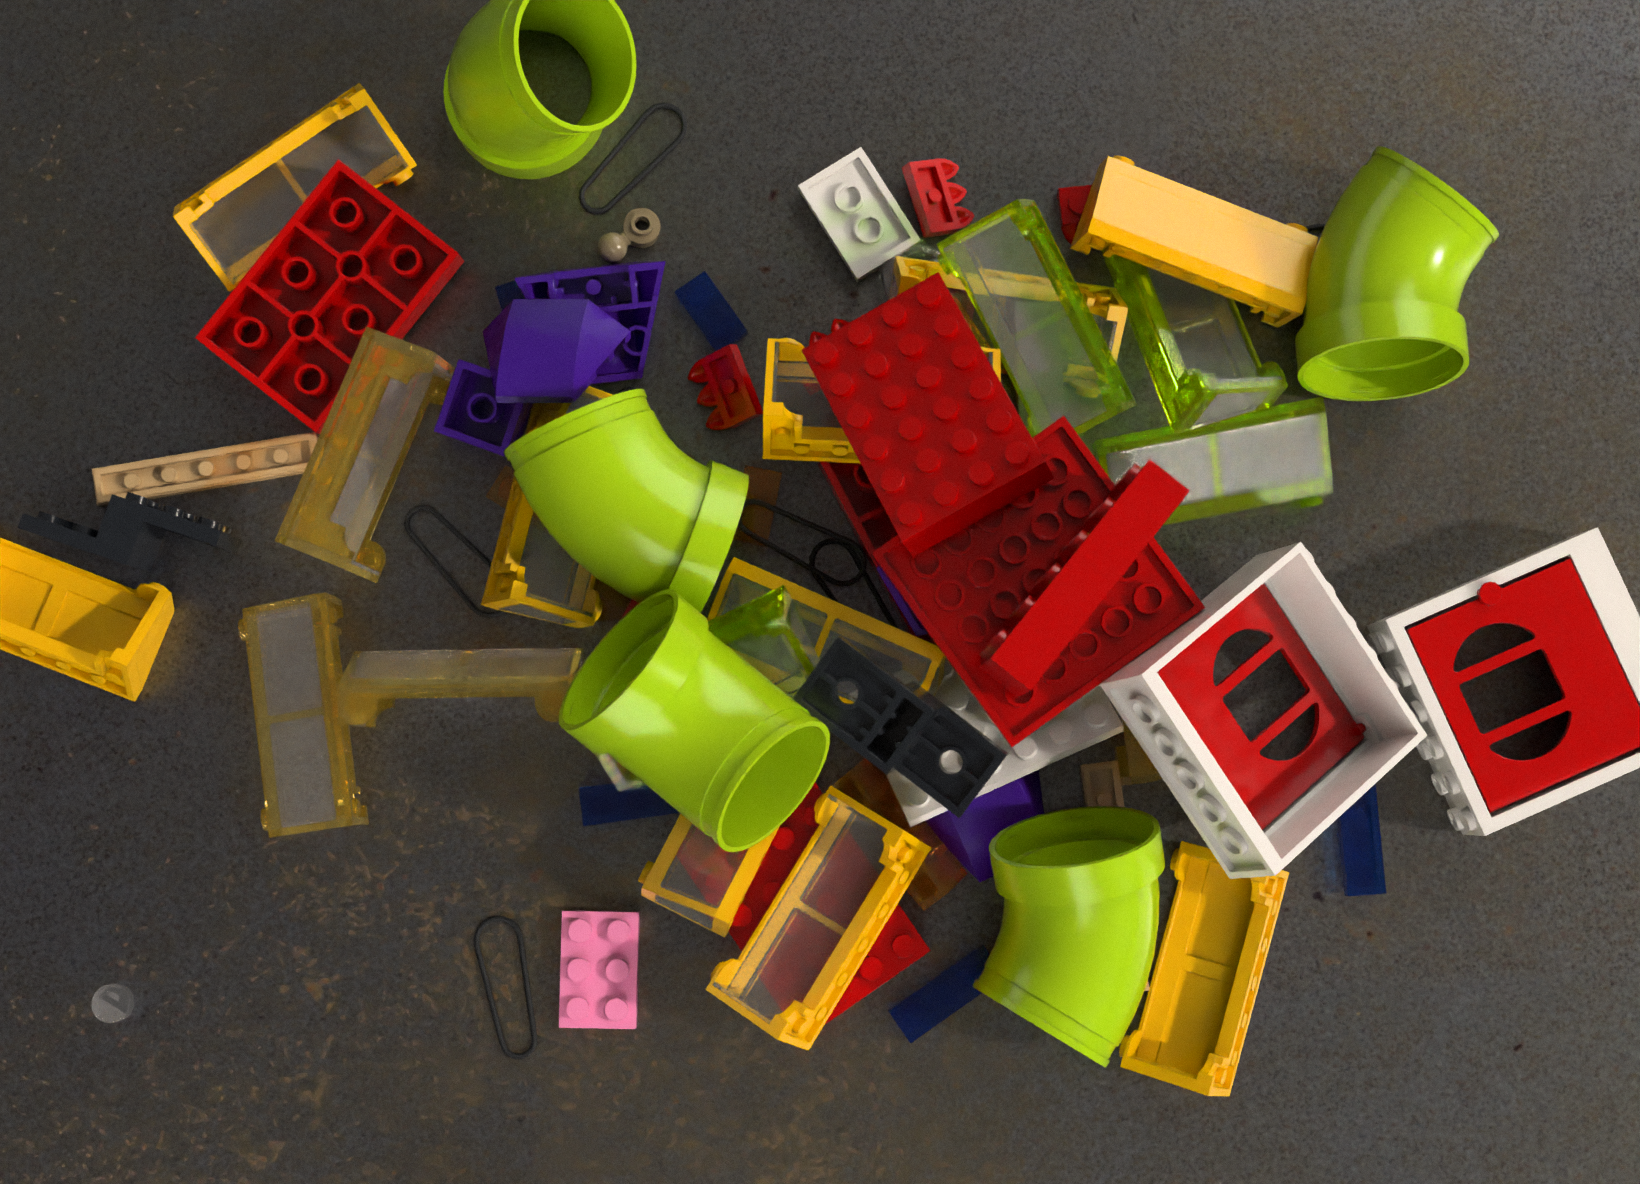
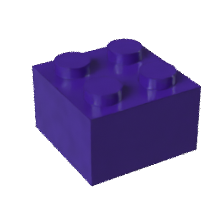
M458 359L434 432L506 457L504 450L522 437L533 403H497L490 369Z

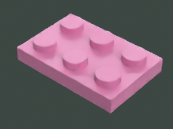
M562 911L559 1028H637L640 911Z

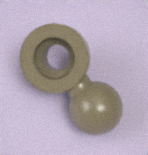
M636 208L630 211L624 219L623 232L620 234L609 232L600 238L598 242L600 256L608 262H617L624 258L627 253V246L629 245L636 248L652 246L660 234L661 225L658 216L647 208ZM638 221H644L648 224L649 228L641 231L635 227V224Z

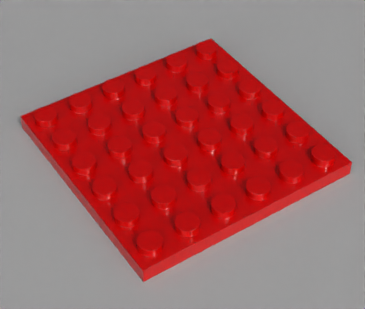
M1064 415L1032 438L1054 479L914 557L901 542L898 534L871 553L876 563L1011 748L1205 608L1153 537L1031 691L1015 697L979 668L985 660L979 655L999 631L1003 628L1007 631L1010 629L1004 624L1005 621L1029 595L1035 598L1029 591L1041 576L1055 564L1054 560L1080 532L1081 526L1098 506L1105 501V496L1115 485Z

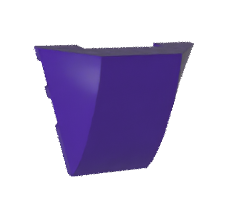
M666 261L628 262L556 270L515 277V281L525 299H589L631 331V339L626 344L620 343L615 348V357L611 362H603L596 370L597 377L591 384L641 379L643 377Z
M513 299L482 331L497 403H574L596 379V370L603 362H611L615 357V348L620 343L626 344L631 339V331L589 299Z
M1039 770L975 798L960 818L948 810L924 821L923 824L946 846L978 882L993 877L989 844L995 835L1019 821L1044 814Z

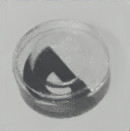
M119 983L102 986L95 992L92 998L94 1015L105 1023H115L124 1020L130 1015L134 1007L132 992L128 987Z

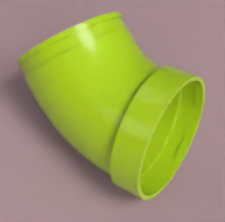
M491 0L476 12L464 26L454 44L445 74L443 90L447 116L457 137L468 153L489 170L516 179L550 177L569 169L585 157L597 142L603 128L616 120L624 111L633 92L637 68L636 51L633 36L624 14L614 0ZM537 30L558 35L568 41L584 59L591 78V94L588 106L576 125L555 117L539 102L532 92L520 61L519 31Z
M1382 146L1375 148L1371 154L1372 157L1365 165L1361 166L1337 201L1315 249L1307 279V300L1303 310V327L1295 338L1298 381L1303 388L1326 398L1346 401L1398 399L1440 388L1460 377L1469 366L1466 322L1464 317L1458 312L1461 294L1471 272L1484 256V251L1499 237L1498 230L1490 220L1457 191L1417 163Z
M633 389L618 393L576 409L531 431L504 450L507 460L511 462L515 471L514 476L532 510L549 534L578 564L604 584L638 603L659 591L671 589L701 613L716 583L734 538L748 491V474L713 460H709L706 465H703L686 455L663 430L655 412L651 410L647 402V395L644 389Z
M662 590L649 596L630 610L591 652L565 694L559 712V725L594 754L610 755L705 835L712 837L714 842L727 852L742 851L769 836L803 801L825 763L830 745V733L823 722L816 717H812L808 710L708 630L707 618L674 590Z
M1090 806L1063 809L1019 821L1000 831L991 840L989 853L996 891L1004 897V909L995 945L984 964V970L978 980L975 979L972 987L1106 1068L1110 1062L1108 1059L1115 1047H1118L1137 1011L1154 958L1159 925L1160 892L1158 877L1165 868L1159 822L1155 817L1132 808Z

